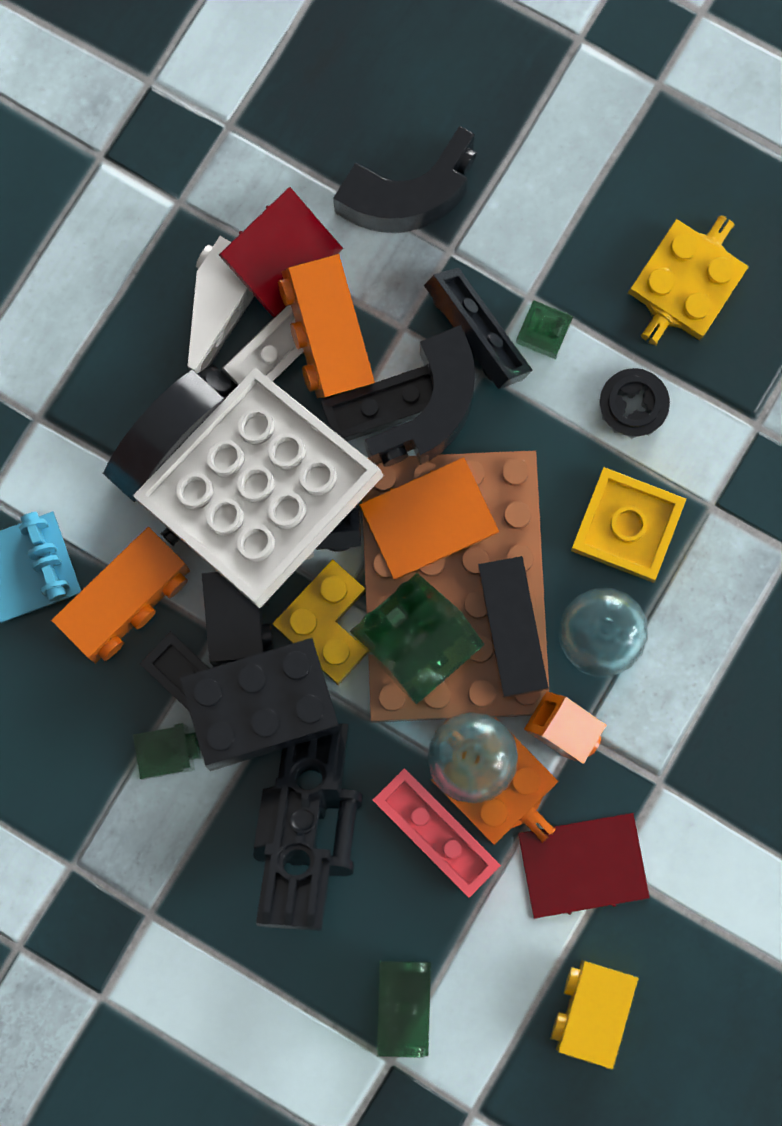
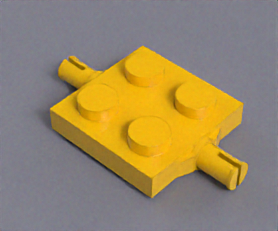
M718 216L717 221L707 235L696 232L678 219L675 220L628 291V294L645 304L654 315L641 334L645 341L650 337L653 330L657 328L648 342L652 345H657L668 325L681 328L698 340L703 338L749 267L728 253L721 245L734 227V223L731 220L726 223L719 233L727 218Z

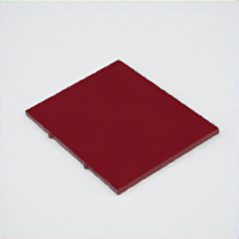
M288 187L271 205H267L266 209L245 230L239 231V235L219 256L275 318L286 307L282 301L278 281L283 279L281 271L289 267L337 255L344 248L293 189Z
M634 813L553 827L556 830L551 835L544 829H541L548 836L543 843L532 831L518 833L534 919L564 913L571 915L575 911L609 905L615 907L616 904L650 898Z

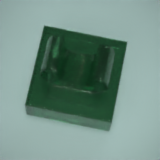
M533 300L517 336L516 344L556 359L572 323L573 316Z

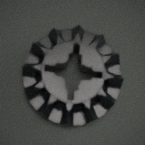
M631 368L619 371L608 379L601 391L599 404L602 419L607 422L614 433H621L632 439L638 436H649L663 425L669 412L670 398L666 386L655 374L647 370ZM643 389L645 392L642 396L641 406L646 410L644 412L635 410L626 418L624 415L627 403L622 398L627 396L632 399L636 394L639 395Z

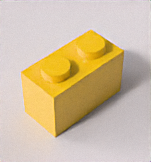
M581 960L579 969L571 967L564 989V994L571 996L566 1014L558 1012L551 1034V1039L558 1041L556 1050L560 1053L613 1069L639 978Z

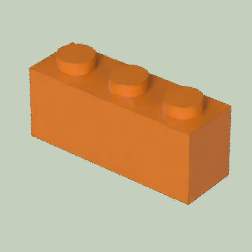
M333 255L281 271L283 279L278 281L279 291L284 305H291L295 322L290 324L291 334L296 348H303L307 365L303 366L302 370L308 390L310 392L315 390L316 397L323 398L375 383L340 255Z
M148 526L51 621L92 662L96 664L101 658L107 661L123 646L124 642L121 638L133 627L138 630L151 620L156 613L153 607L165 595L170 599L186 585L188 579L185 576L190 572V569Z

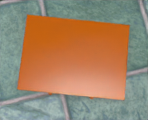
M464 457L439 469L430 470L428 474L395 489L390 488V491L359 504L394 580L500 533Z

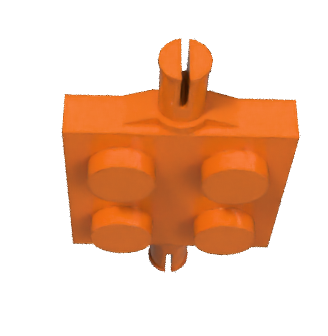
M496 717L479 733L467 738L447 719L442 725L454 738L452 739L442 727H439L435 733L444 740L453 752L448 763L431 781L493 845L510 829L523 823L543 843L548 836L536 823H539L549 835L556 829L548 823L537 809L542 798L559 781Z

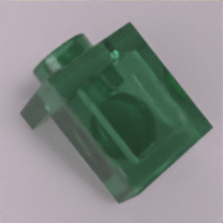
M184 723L174 724L172 728L133 735L141 780L195 771L194 759L201 758L196 733H189L188 726Z

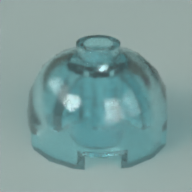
M594 588L576 596L565 608L558 627L559 645L567 659L575 665L578 671L593 677H614L630 669L643 655L648 640L647 619L640 605L627 593L613 588Z
M468 712L453 716L438 727L429 743L427 762L431 778L443 793L459 802L477 804L496 798L508 788L517 773L519 754L515 738L503 723L488 714ZM464 752H467L466 757L463 760L462 755ZM479 755L480 760L478 764H475L476 758Z

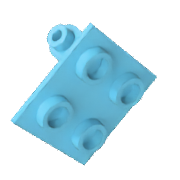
M53 511L39 516L37 512L25 514L21 517L22 523L0 531V623L71 598L81 592Z

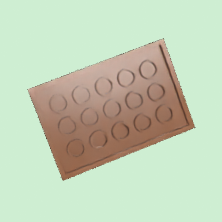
M536 451L438 455L422 465L419 464L416 456H408L403 461L385 467L382 462L376 465L384 476L362 498V503L390 491V488L395 489L430 473V470L439 469L464 457L500 533L394 580L363 514L367 629L391 608L401 603L404 609L409 612L408 615L413 618L411 619L414 622L413 624L421 630V633L426 631L412 646L390 664L379 655L378 651L374 652L368 646L371 723L532 716L546 691L549 692L548 688V690L503 698L478 570V564L523 556L549 687ZM420 585H424L427 589L422 595H418L415 591ZM413 593L416 596V600L412 604H408L405 598ZM431 593L434 596V600L426 604L423 601V597ZM439 601L440 607L435 608L434 602ZM417 602H421L424 605V608L419 613L413 610V606ZM433 607L434 612L428 613L427 608ZM442 607H445L448 610L447 614L443 615L435 624L428 628L425 622ZM421 613H426L427 618L421 619ZM450 615H453L460 623L456 628L452 627V625L455 627L458 624L456 621L451 625L446 620ZM437 627L441 631L446 627L450 633L444 637ZM429 635V637L433 639L436 635L440 639V642L437 645H434L433 642L427 636ZM422 640L431 648L428 653H424V651L427 652L429 650L427 646L422 650L417 645ZM413 648L421 656V659L417 662L408 654ZM403 656L412 665L408 670H405L398 662ZM403 658L400 662L404 664L406 660ZM395 666H399L402 670V674L398 678H394L390 674V670ZM397 667L392 670L394 676L397 675L395 673H400Z

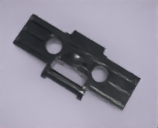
M338 723L340 732L282 749L279 775L276 778L275 786L265 788L262 791L253 852L255 860L265 861L256 919L257 926L322 931L329 876H350L353 874L354 862L350 860L356 812L357 808L362 806L363 795L355 790L341 789L349 724ZM316 771L322 775L321 783L316 788L305 790L297 785L298 778L304 772ZM328 808L339 809L332 855L330 849H318L316 845L319 819H324L326 809ZM290 863L295 866L307 865L309 868L303 874L291 875L285 871V864Z

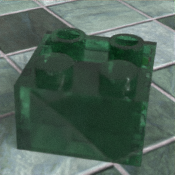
M418 573L402 583L391 596L376 609L367 613L361 622L350 630L355 639L416 705L485 645L463 613Z

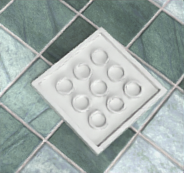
M254 368L142 485L133 497L260 609L384 475L378 466L258 369Z

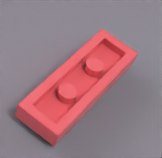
M405 768L373 799V802L468 898L501 866Z

